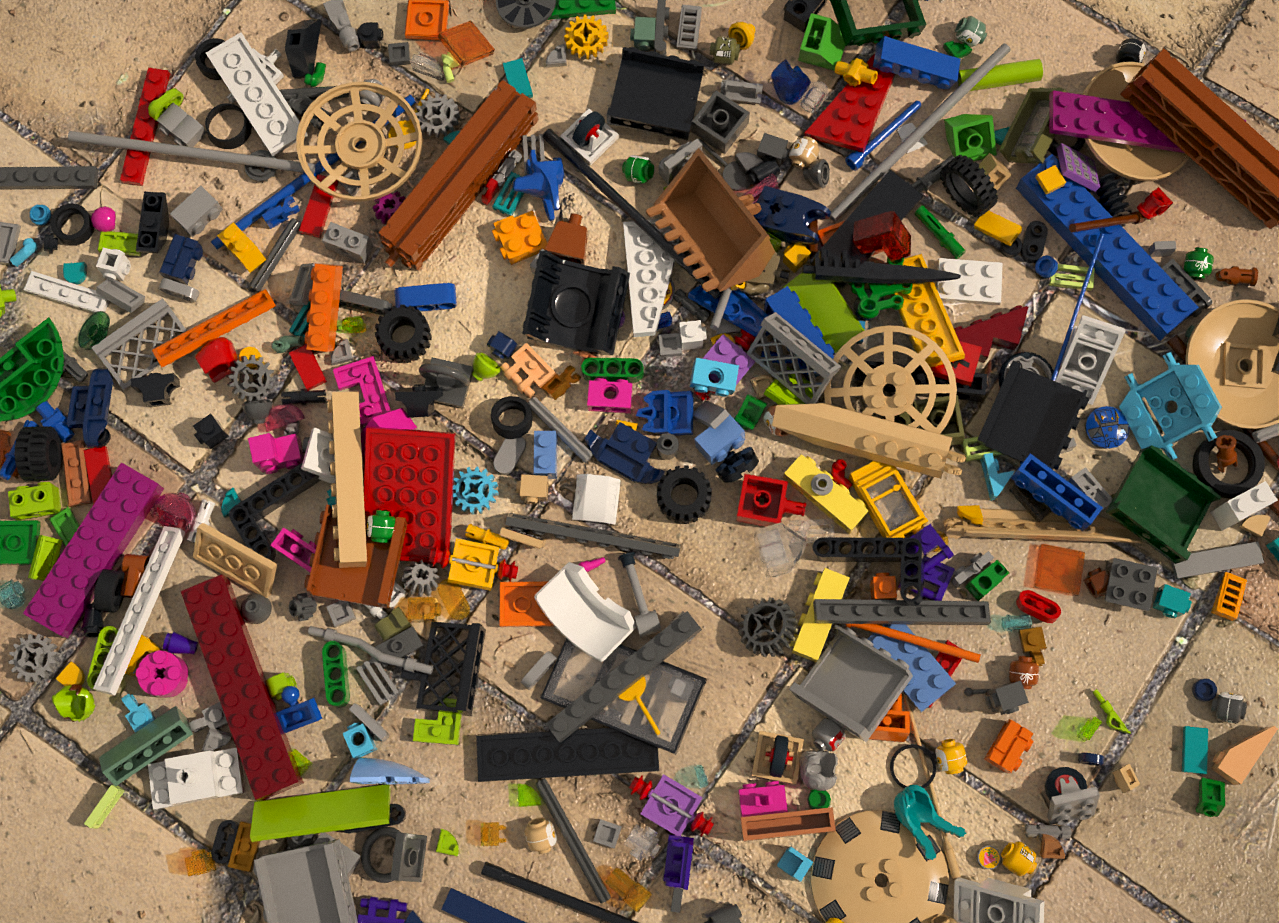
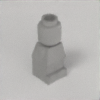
M330 0L323 3L332 27L339 34L342 45L351 52L359 49L360 39L355 28L351 26L343 0Z

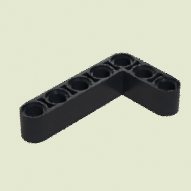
M302 463L235 505L229 512V518L246 546L260 554L262 548L268 547V553L264 557L271 561L275 559L276 551L271 546L270 540L258 521L321 481L319 475L302 470ZM296 477H302L300 484L293 485V480ZM283 488L282 495L274 497L275 491ZM264 500V506L261 509H256L257 502ZM245 512V519L237 521L238 515ZM252 530H257L256 537L249 539V533Z
M822 537L813 543L814 553L824 562H901L900 592L903 600L910 606H917L922 602L924 591V549L916 538ZM822 546H829V551L827 553H819V550ZM844 546H851V551L848 554L841 553V549ZM866 546L874 547L872 553H863V549ZM888 546L896 547V551L893 554L885 553ZM911 546L919 547L915 554H908L907 551ZM910 568H917L918 573L915 576L910 577L907 575V571ZM909 590H917L918 593L915 598L909 599L906 597Z

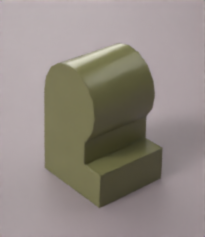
M399 607L391 611V614L377 622L374 626L384 642L412 626Z

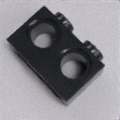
M788 0L783 9L785 11L784 20L804 32L811 13L818 15L827 3V0ZM795 11H801L802 14H797Z

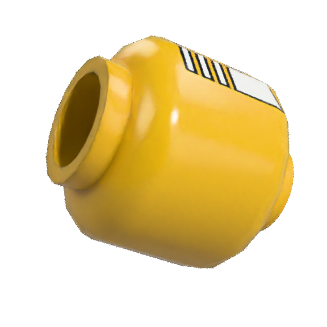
M1020 841L1008 843L1001 853L1004 867L1017 876L1031 874L1037 866L1035 862L1036 853Z

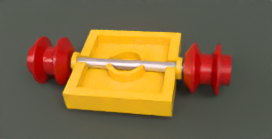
M457 538L453 555H450L448 547L442 551L439 550L437 545L436 549L431 548L429 562H433L432 567L439 563L442 569H444L449 561L451 565L447 582L489 591L492 589L494 573H497L499 580L503 577H508L509 582H511L512 578L516 579L518 566L515 565V561L511 564H506V560L503 559L498 567L496 563L499 547Z

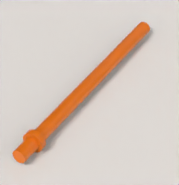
M845 624L848 628H851V626L976 663H979L981 654L878 624Z

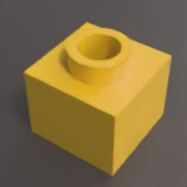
M802 243L790 244L783 252V263L795 273L809 260L811 252Z

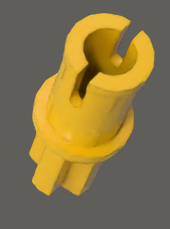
M469 524L466 529L468 533H465V537L480 541L483 544L496 546L503 550H506L508 547L509 539L493 533L491 529L485 530Z

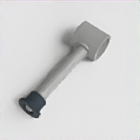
M629 552L619 556L618 560L622 562L623 568H626L640 612L639 615L634 616L641 638L662 630L656 611H648L634 567L636 564L634 559L635 552Z

